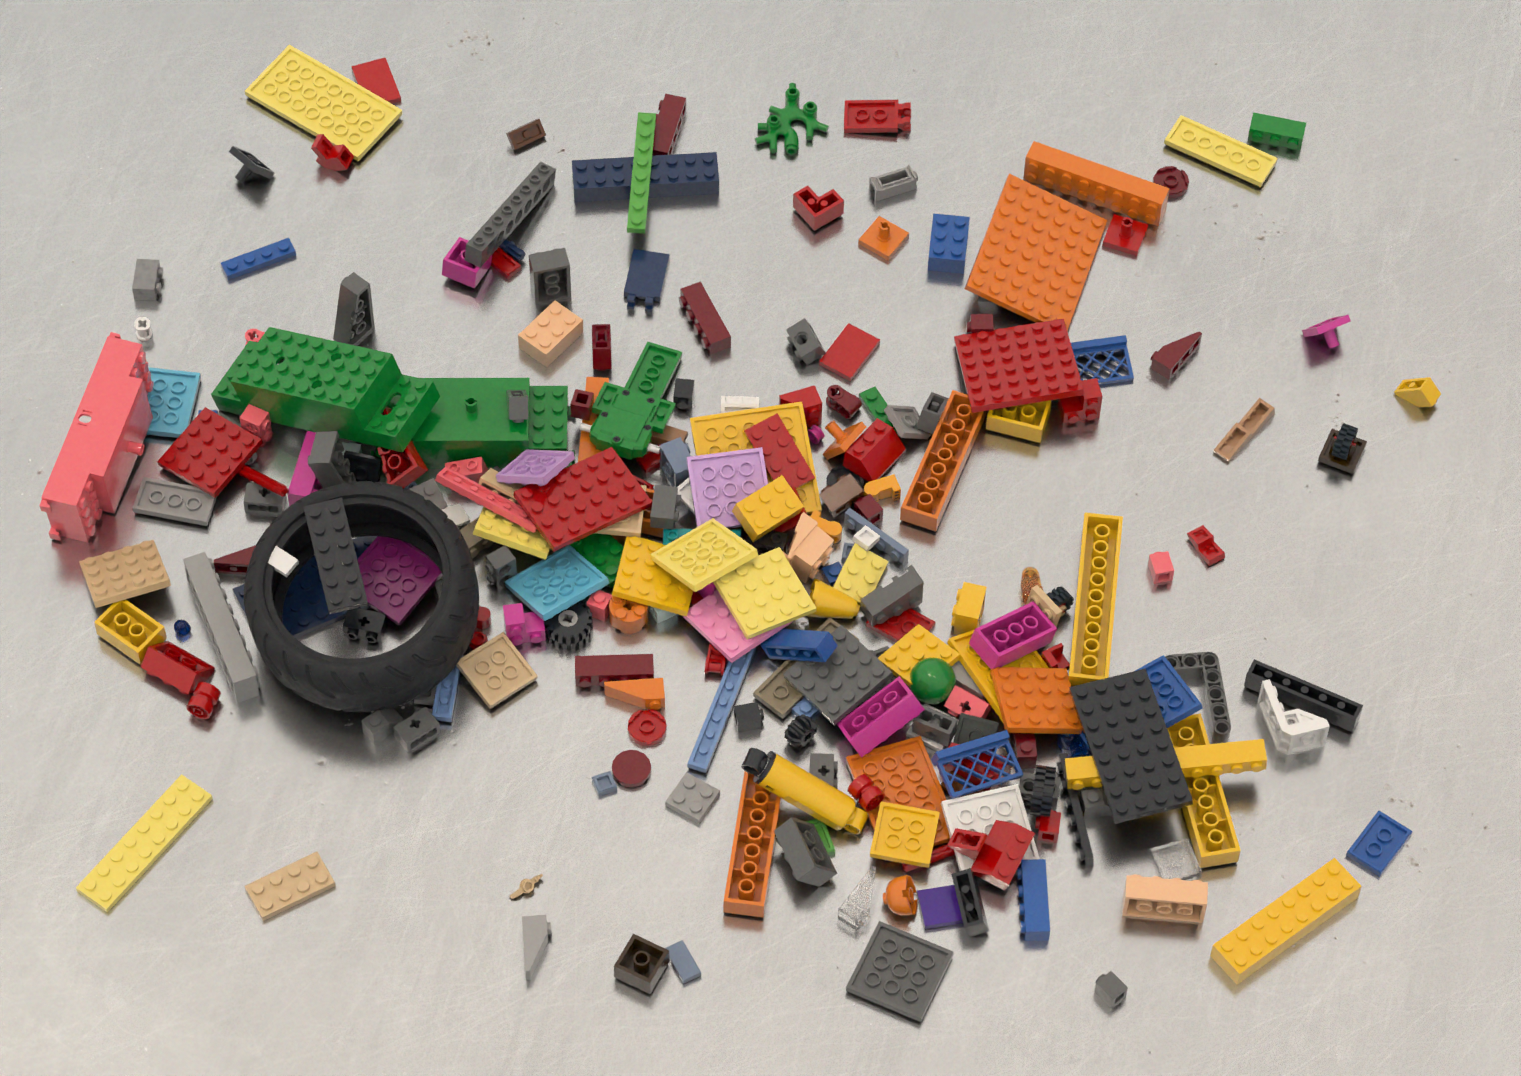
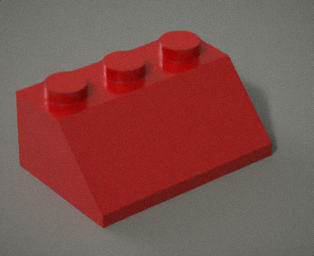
M877 418L845 451L843 466L869 482L882 477L902 456L906 448L893 427Z
M169 641L149 646L141 664V668L146 670L147 674L157 676L162 679L163 683L173 685L178 688L179 692L186 695L193 693L199 682H206L215 670L214 666Z
M996 820L971 870L979 878L1005 891L1035 833L1019 824Z

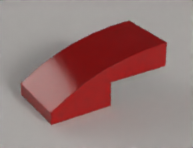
M1204 525L1187 533L1192 545L1209 566L1225 558V552L1214 542V536Z

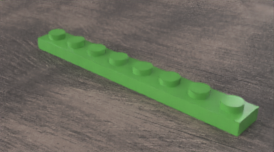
M638 112L627 233L645 234L656 113Z

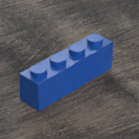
M782 629L760 644L769 659L826 662L838 646L833 636L827 631Z
M1046 859L1021 860V866L1017 868V879H1021V885H1018V897H1022V903H1019V915H1023V921H1020V933H1024L1025 941H1049L1050 919Z

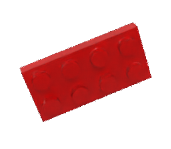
M778 413L744 430V434L753 448H763L766 471L772 481L783 475L790 487L795 486L797 489L815 479Z

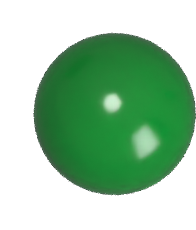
M925 658L919 661L910 673V680L913 684L910 685L911 692L918 700L926 704L944 702L948 699L956 685V676L953 668L940 658Z

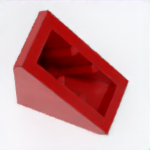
M956 828L947 846L975 860L988 835L986 833Z

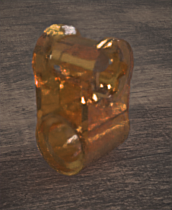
M1027 567L1022 572L1021 588L1024 605H1026L1032 587L1038 585L1043 590L1039 572L1033 567Z

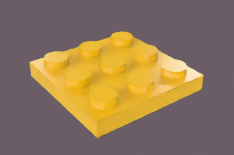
M918 624L879 656L878 659L892 671L894 676L897 678L900 676L904 683L910 687V685H913L910 680L911 670L919 661L935 657L946 661L952 667L959 661L960 654Z
M881 801L870 857L929 868L940 812Z

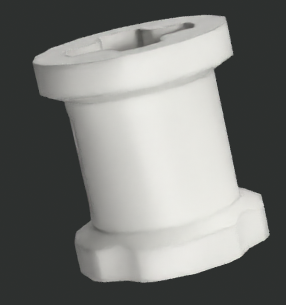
M146 317L136 319L134 322L136 337L140 341H148L153 335L150 328V320Z

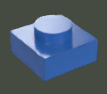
M839 561L821 569V573L830 586L834 585L842 569Z

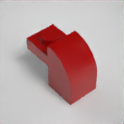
M318 134L311 146V149L318 156L316 162L324 168L334 171L347 170L354 158L353 154L344 144L333 146L324 134Z

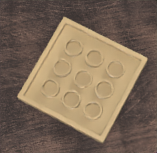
M154 540L143 541L140 544L126 546L113 552H106L102 555L88 557L85 560L79 561L95 608L171 586Z

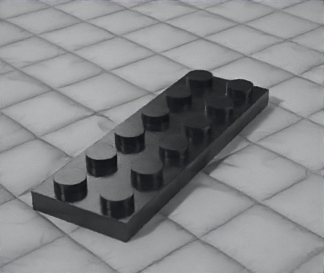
M342 498L303 506L329 614L367 606L368 601Z

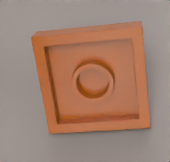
M878 216L859 238L858 244L889 261L909 238V232Z
M834 420L826 425L825 429L835 440L822 455L828 460L844 453L867 426L861 421L842 430Z

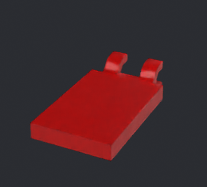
M845 100L844 133L898 132V128L903 131H911V102L899 104L898 100Z

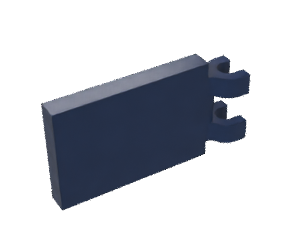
M633 250L624 288V297H627L628 302L627 309H634L636 298L645 299V311H653L654 301L660 302L670 254Z

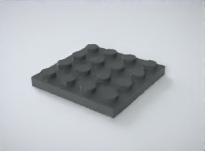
M842 625L831 633L838 646L826 662L798 661L783 673L784 678L834 726L893 677L892 671Z
M879 921L846 986V991L921 1022L954 952Z

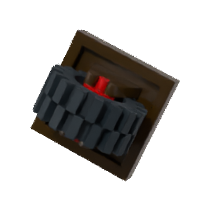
M1343 423L1339 431L1331 429L1318 461L1354 474L1367 441L1356 437L1358 428Z

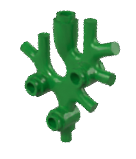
M790 83L789 88L785 92L786 106L782 109L770 106L769 112L775 115H771L767 119V123H758V130H766L767 134L756 137L755 142L757 145L769 142L770 152L776 153L777 136L783 135L784 149L787 154L793 155L799 149L798 135L790 126L793 120H802L806 124L807 140H813V131L815 129L827 132L829 126L816 120L817 105L814 102H807L804 104L803 109L798 107L800 92L796 88L795 83Z

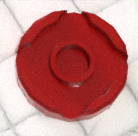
M642 709L631 715L628 720L627 730L629 737L635 743L642 746H651L663 740L666 735L667 725L664 716L660 712L653 709L644 711Z

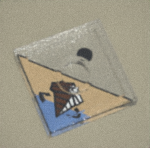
M1188 838L1150 849L1151 856L1161 878H1180L1186 880L1202 875V870L1199 867Z

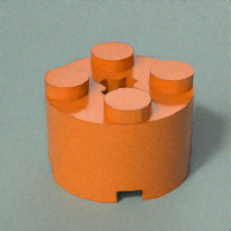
M612 596L609 603L610 623L615 629L621 630L624 634L637 633L648 622V606Z

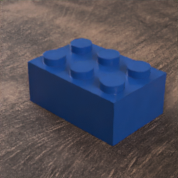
M933 213L928 271L964 274L970 217Z

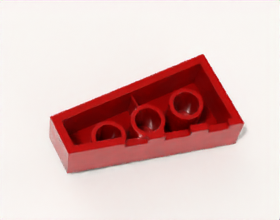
M386 407L382 415L389 414L392 409ZM412 441L409 442L403 452L382 447L377 448L382 458V468L388 480L386 481L387 484L400 486L404 489L428 471Z

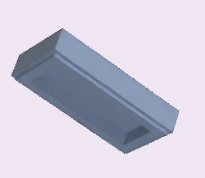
M683 940L665 948L669 950V960L683 984L701 976V971Z

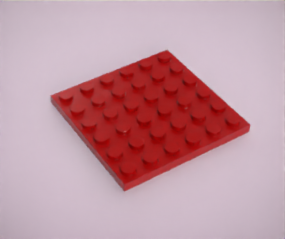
M1064 319L954 336V343L972 413L1084 395L1083 385Z

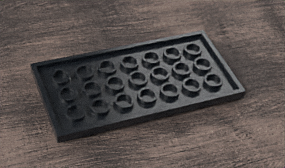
M1146 668L1069 687V692L1115 824L1193 805L1190 791Z

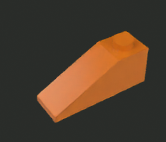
M663 678L604 682L605 695L643 709L658 710L665 708Z

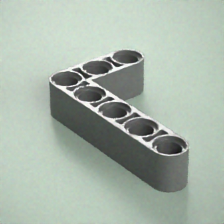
M1213 652L1165 656L1182 679L1201 678L1212 740L1215 743H1226L1230 736L1231 723L1218 656Z

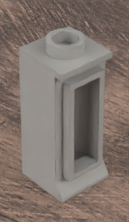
M909 164L908 167L877 177H869V190H875L874 199L875 201H880L916 189L918 175Z

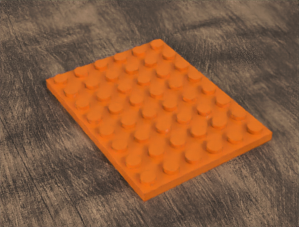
M1009 174L1005 180L964 289L1035 323L1064 319L1068 330L1107 220Z

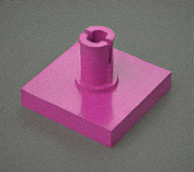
M1349 315L1337 316L1306 328L1302 332L1304 337L1324 334L1328 348H1333L1340 345L1334 329L1351 322Z

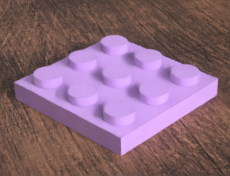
M526 449L496 474L497 482L546 485L549 480L557 476L563 468L567 467L575 459L574 452Z

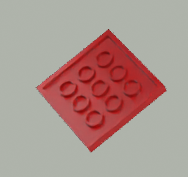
M205 407L161 456L157 463L160 467L216 498L260 448L263 441L256 435Z

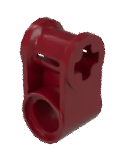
M839 385L828 387L827 406L841 414L844 418L851 419L862 406L861 400Z

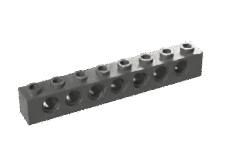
M540 161L466 244L465 261L481 268L552 188L555 182L556 168Z

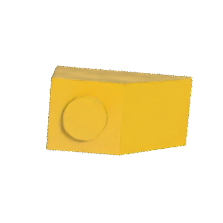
M1430 377L1405 379L1394 391L1395 395L1418 408L1432 407L1441 395V392Z

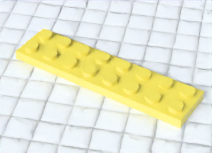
M181 774L76 887V891L108 913L213 799L212 795Z

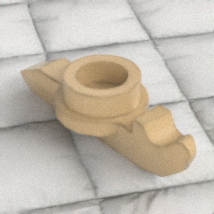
M539 874L532 879H523L520 882L519 889L509 897L514 899L522 893L532 892L534 884L539 882L543 875Z

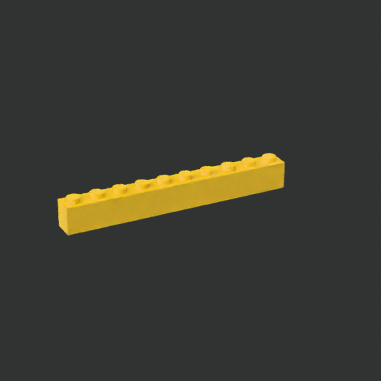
M1264 739L1174 748L1184 777L1199 778L1205 775L1219 776L1225 773L1259 772L1265 770L1267 766ZM1092 756L1065 758L1067 789L1079 790L1083 787H1102Z

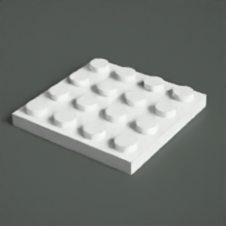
M1018 784L941 802L950 838L956 828L986 833L988 835L996 820L1016 823L1031 831ZM1034 837L1022 860L1040 859ZM954 850L959 870L971 868L975 860Z

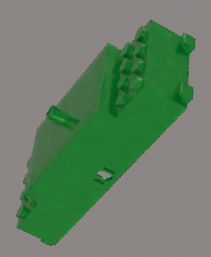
M421 378L433 381L440 395V398L411 439L427 469H444L445 463L482 457L488 469L495 466L504 469L526 449L568 451L569 418H574L571 417L568 386H530V378ZM506 390H526L528 395V419H524V422L515 423L509 420ZM401 395L394 396L387 407L393 409ZM376 446V453L371 451V456L381 458L377 449L379 447Z

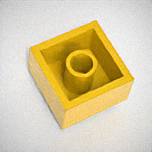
M964 582L962 589H958L957 602L953 607L951 626L954 627V635L972 631L980 626L987 587Z

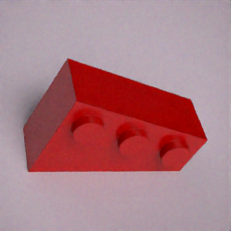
M952 742L948 748L959 744ZM982 753L978 759L989 764L991 756ZM996 758L991 763L992 766L1000 770L1004 762ZM963 759L960 765L971 769L974 762L969 759ZM976 763L973 771L984 775L986 768ZM950 764L943 765L948 773L956 769V767ZM1006 764L1004 772L1009 773L1011 766ZM960 769L957 771L958 775L967 779L969 773ZM990 769L986 777L992 780H996L999 776L998 773ZM971 775L969 781L977 786L980 785L981 779ZM1000 784L995 785V786H992V787H989V788H986V789H983V790H984V791H989V790L997 789Z

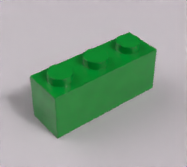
M1253 112L1248 140L1301 150L1306 122Z

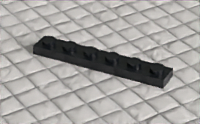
M1067 753L1059 754V762L1056 763L1058 774L1063 776L1061 786L1062 790L1067 792V797H1065L1067 809L1071 808L1072 811L1069 817L1071 825L1076 827L1074 837L1076 843H1080L1081 848L1078 849L1080 860H1084L1086 867L1094 866L1093 853L1077 791L1075 789H1067L1065 758H1068Z

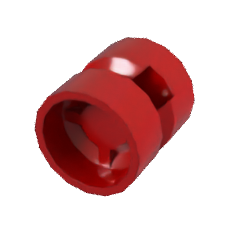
M199 682L186 706L188 712L197 718L209 719L213 706L216 705L221 692L212 684Z
M867 774L858 776L847 789L848 793L855 800H859V805L866 812L872 811L879 806L885 797V793L878 786H874V782Z

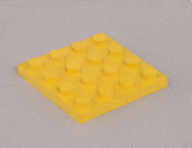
M626 536L612 596L687 616L693 590L651 559L650 554L666 545L645 538Z

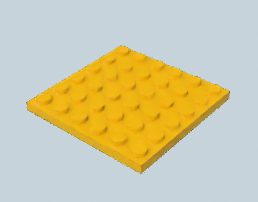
M802 402L690 418L695 454L698 456L753 449L744 434V430L778 413L815 476L813 481L797 488L807 514L813 513L814 510L822 511ZM766 471L767 480L769 484L770 482H772V480Z

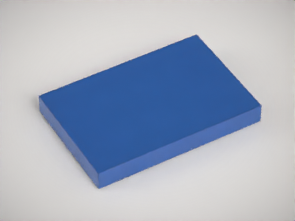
M1378 810L1347 851L1346 856L1380 877L1410 838L1413 831Z

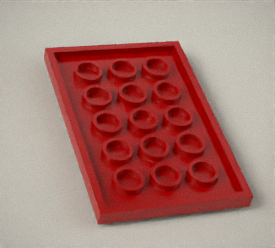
M613 447L562 469L546 485L529 484L514 491L513 494L553 552L652 507V500Z

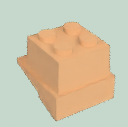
M803 512L788 548L789 554L783 553L799 580L806 583L810 578L814 579L819 572L818 568L821 565L825 566L829 561V555L834 549L832 548L834 539L817 526L818 522Z

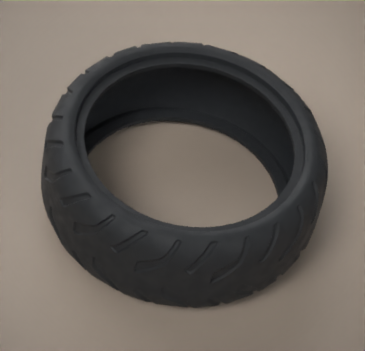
M372 481L342 483L322 488L296 501L269 525L257 542L247 568L244 583V606L251 634L261 657L276 678L284 686L292 689L294 693L314 704L318 703L322 707L337 711L342 709L346 712H371L397 707L424 695L444 680L467 650L477 625L479 612V586L471 553L460 530L452 520L447 518L448 515L430 500H425L424 496L410 489L404 490L400 486L382 482L373 483ZM342 498L352 538L381 536L398 539L418 548L433 560L443 574L441 595L427 623L411 639L379 655L365 658H338L312 650L289 633L283 625L282 619L287 591L299 570L315 556L303 506ZM275 546H278L299 561V564L288 577L276 571L274 566L268 563Z

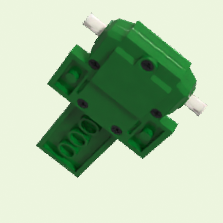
M647 341L625 387L604 382L592 406V413L599 416L592 425L582 422L580 430L589 432L590 442L596 446L597 450L604 451L613 447L618 456L630 460L643 457L649 451L659 454L660 446L651 444L652 432L663 434L675 410L676 403L664 400L662 397L682 358L681 351Z

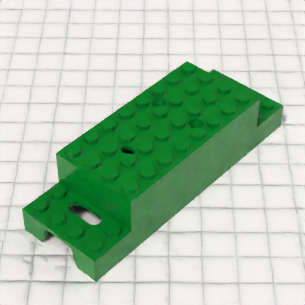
M269 327L259 342L249 341L211 393L218 410L242 415L246 407L251 404L269 412L270 421L313 432L338 431L339 438L399 452L405 450L440 398L433 381L403 375L392 353ZM396 395H401L392 411L387 415H382L391 399Z

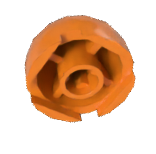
M903 875L892 879L886 887V893H883L884 904L888 905L889 909L896 915L909 916L917 912L918 901L917 899L914 900V893L917 892L912 877Z

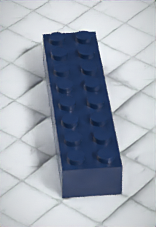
M717 152L656 155L652 157L649 198L719 194ZM634 157L572 160L574 203L630 199Z

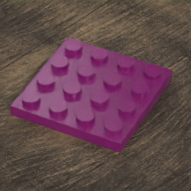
M377 536L357 559L368 605L378 612L384 613L388 619L399 626L432 589L436 581L443 576L433 560L421 550L406 542L389 537Z

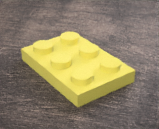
M855 543L833 588L856 599L857 604L861 607V599L875 590L889 561L869 550L866 551Z

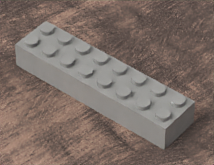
M202 552L183 559L188 584L236 702L239 703L259 696L258 688L261 687L258 678L257 667L253 666L250 650L246 649V641L243 634L240 635L238 621L233 617L234 613L231 604L227 603V595L224 588L220 586L221 581L218 573L214 571L215 567L212 558H208L206 553Z

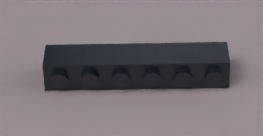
M1253 660L1246 674L1245 687L1260 693L1262 681L1270 679L1272 686H1275L1277 689L1278 701L1324 718L1328 722L1348 731H1354L1362 712V704L1260 661Z

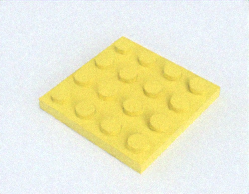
M483 507L473 535L546 560L550 546L538 530L535 533L527 531L520 525L510 522L503 516Z
M712 518L650 555L653 562L694 592H697L737 567L749 562L758 556V552L752 545Z
M780 547L756 556L749 562L744 563L713 582L747 640L816 612V606Z

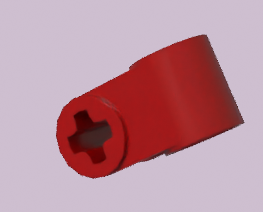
M710 643L704 673H720L723 676L726 668V657L718 650H715V647Z

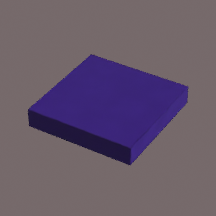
M954 885L917 890V898L925 929L963 923Z

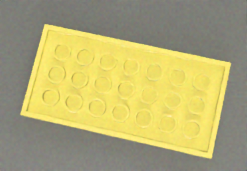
M288 45L245 90L247 97L317 137L318 134H324L333 146L344 144L353 154V159L357 161L373 147L403 114L400 108L291 45Z

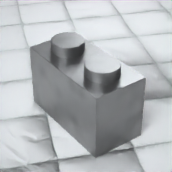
M137 259L132 286L134 300L156 301L157 293L161 292V282L159 280L163 278V267H160L159 260Z

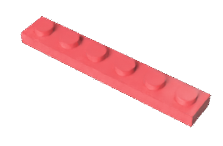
M445 467L437 474L435 481L444 487H448L459 495L474 501L476 504L486 507L493 513L503 516L510 522L520 525L527 531L533 533L537 531V528L520 505L448 467Z

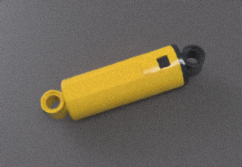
M757 748L749 749L741 767L747 773L754 775V783L835 830L844 828L848 832L857 835L862 832L868 814L864 810L855 807L856 802L852 797L773 751L766 754Z

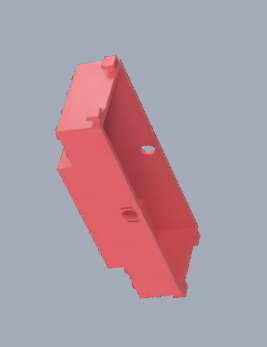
M111 332L105 341L41 497L42 500L39 506L41 511L47 513L51 525L49 531L51 539L60 541V536L88 543L90 536H93L95 533V524L97 520H100L102 511L115 514L137 456H141L144 451L143 441L153 419L147 395L148 392L152 391L154 382L151 379V372L148 368L146 353L143 350L142 344L123 340L120 334ZM81 416H89L91 421L84 423L80 422L79 418Z

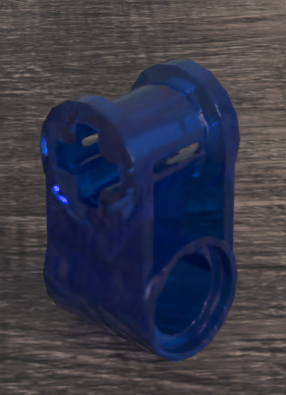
M1058 734L1057 745L1063 754L1067 753L1068 758L1089 756L1088 750L1078 734ZM1063 736H1068L1070 739H1065Z

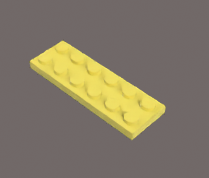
M1180 115L1164 141L1165 145L1259 187L1263 185L1278 159Z

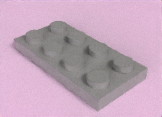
M143 477L133 505V512L207 526L216 498L195 486Z

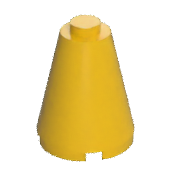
M818 579L813 580L809 596L816 606V612L807 615L808 617L852 619L853 616L858 615L860 605L857 604L856 599Z

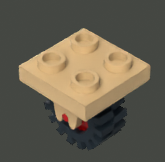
M1036 585L1031 588L1026 604L1034 601L1057 627L1059 619L1071 608L1070 606L1073 605L1074 599L1062 586L1054 588L1052 592L1046 594Z

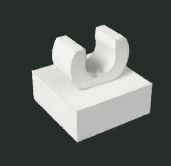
M865 525L853 536L852 541L868 551L880 540V535Z

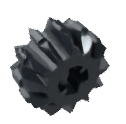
M804 714L798 715L787 725L788 728L784 732V738L789 744L798 749L804 747L814 738V734L817 732V724L813 719Z

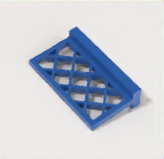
M1126 335L1071 343L1075 360L1081 356L1089 359L1085 366L1076 361L1077 367L1082 369L1079 373L1080 376L1085 371L1093 376L1092 379L1097 378L1099 385L1134 380ZM1117 351H1123L1124 358L1120 361L1112 355ZM1103 354L1107 359L1104 363H1101L1095 359V356ZM1109 359L1118 364L1114 371L1106 366ZM1091 362L1100 366L1096 373L1087 368ZM1122 366L1128 371V375L1121 376L1116 372ZM1104 369L1111 375L1109 378L1104 379L1098 374Z
M1007 730L935 752L931 761L934 766H937L951 799L1023 777L1024 774L1008 739L1010 736ZM998 748H1006L1008 753L1006 758L996 754ZM985 753L991 756L989 764L979 760V755ZM994 758L1004 762L1001 770L991 765ZM963 759H969L974 762L971 769L960 765ZM976 763L986 768L984 775L973 771ZM950 764L956 767L953 775L946 772L943 765ZM1006 764L1014 767L1016 773L1011 775L1004 772ZM958 769L969 773L966 781L955 776ZM989 769L999 774L996 780L986 777ZM973 775L981 779L980 785L975 786L969 783L970 776ZM953 780L964 785L961 791L954 792L952 787Z

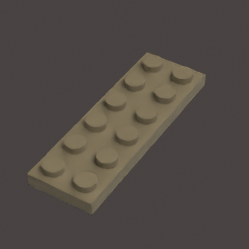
M829 617L816 631H827L831 634L840 624ZM786 660L753 692V697L782 719L804 698L783 676V673L798 662V660Z

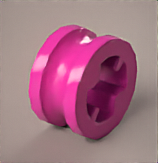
M816 425L807 430L809 440L814 444H818L825 437L823 431Z

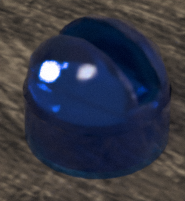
M177 620L174 624V631L180 637L186 636L191 630V626L185 620Z

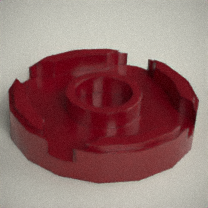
M1165 166L1156 172L1153 177V183L1170 188L1168 198H1178L1187 192L1189 178L1182 169L1180 171L1177 167Z
M637 750L621 752L612 763L613 778L624 787L633 788L641 786L647 778L649 779L651 774L649 758Z

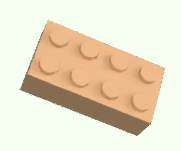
M1137 874L1127 875L1123 893L1122 916L1203 923L1207 907L1208 882H1202L1201 880L1186 881L1180 878L1163 879L1158 876L1142 877Z

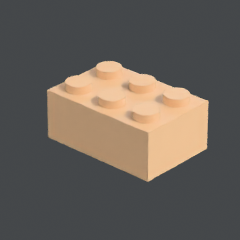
M554 300L518 334L519 348L545 367H548L583 333V319Z

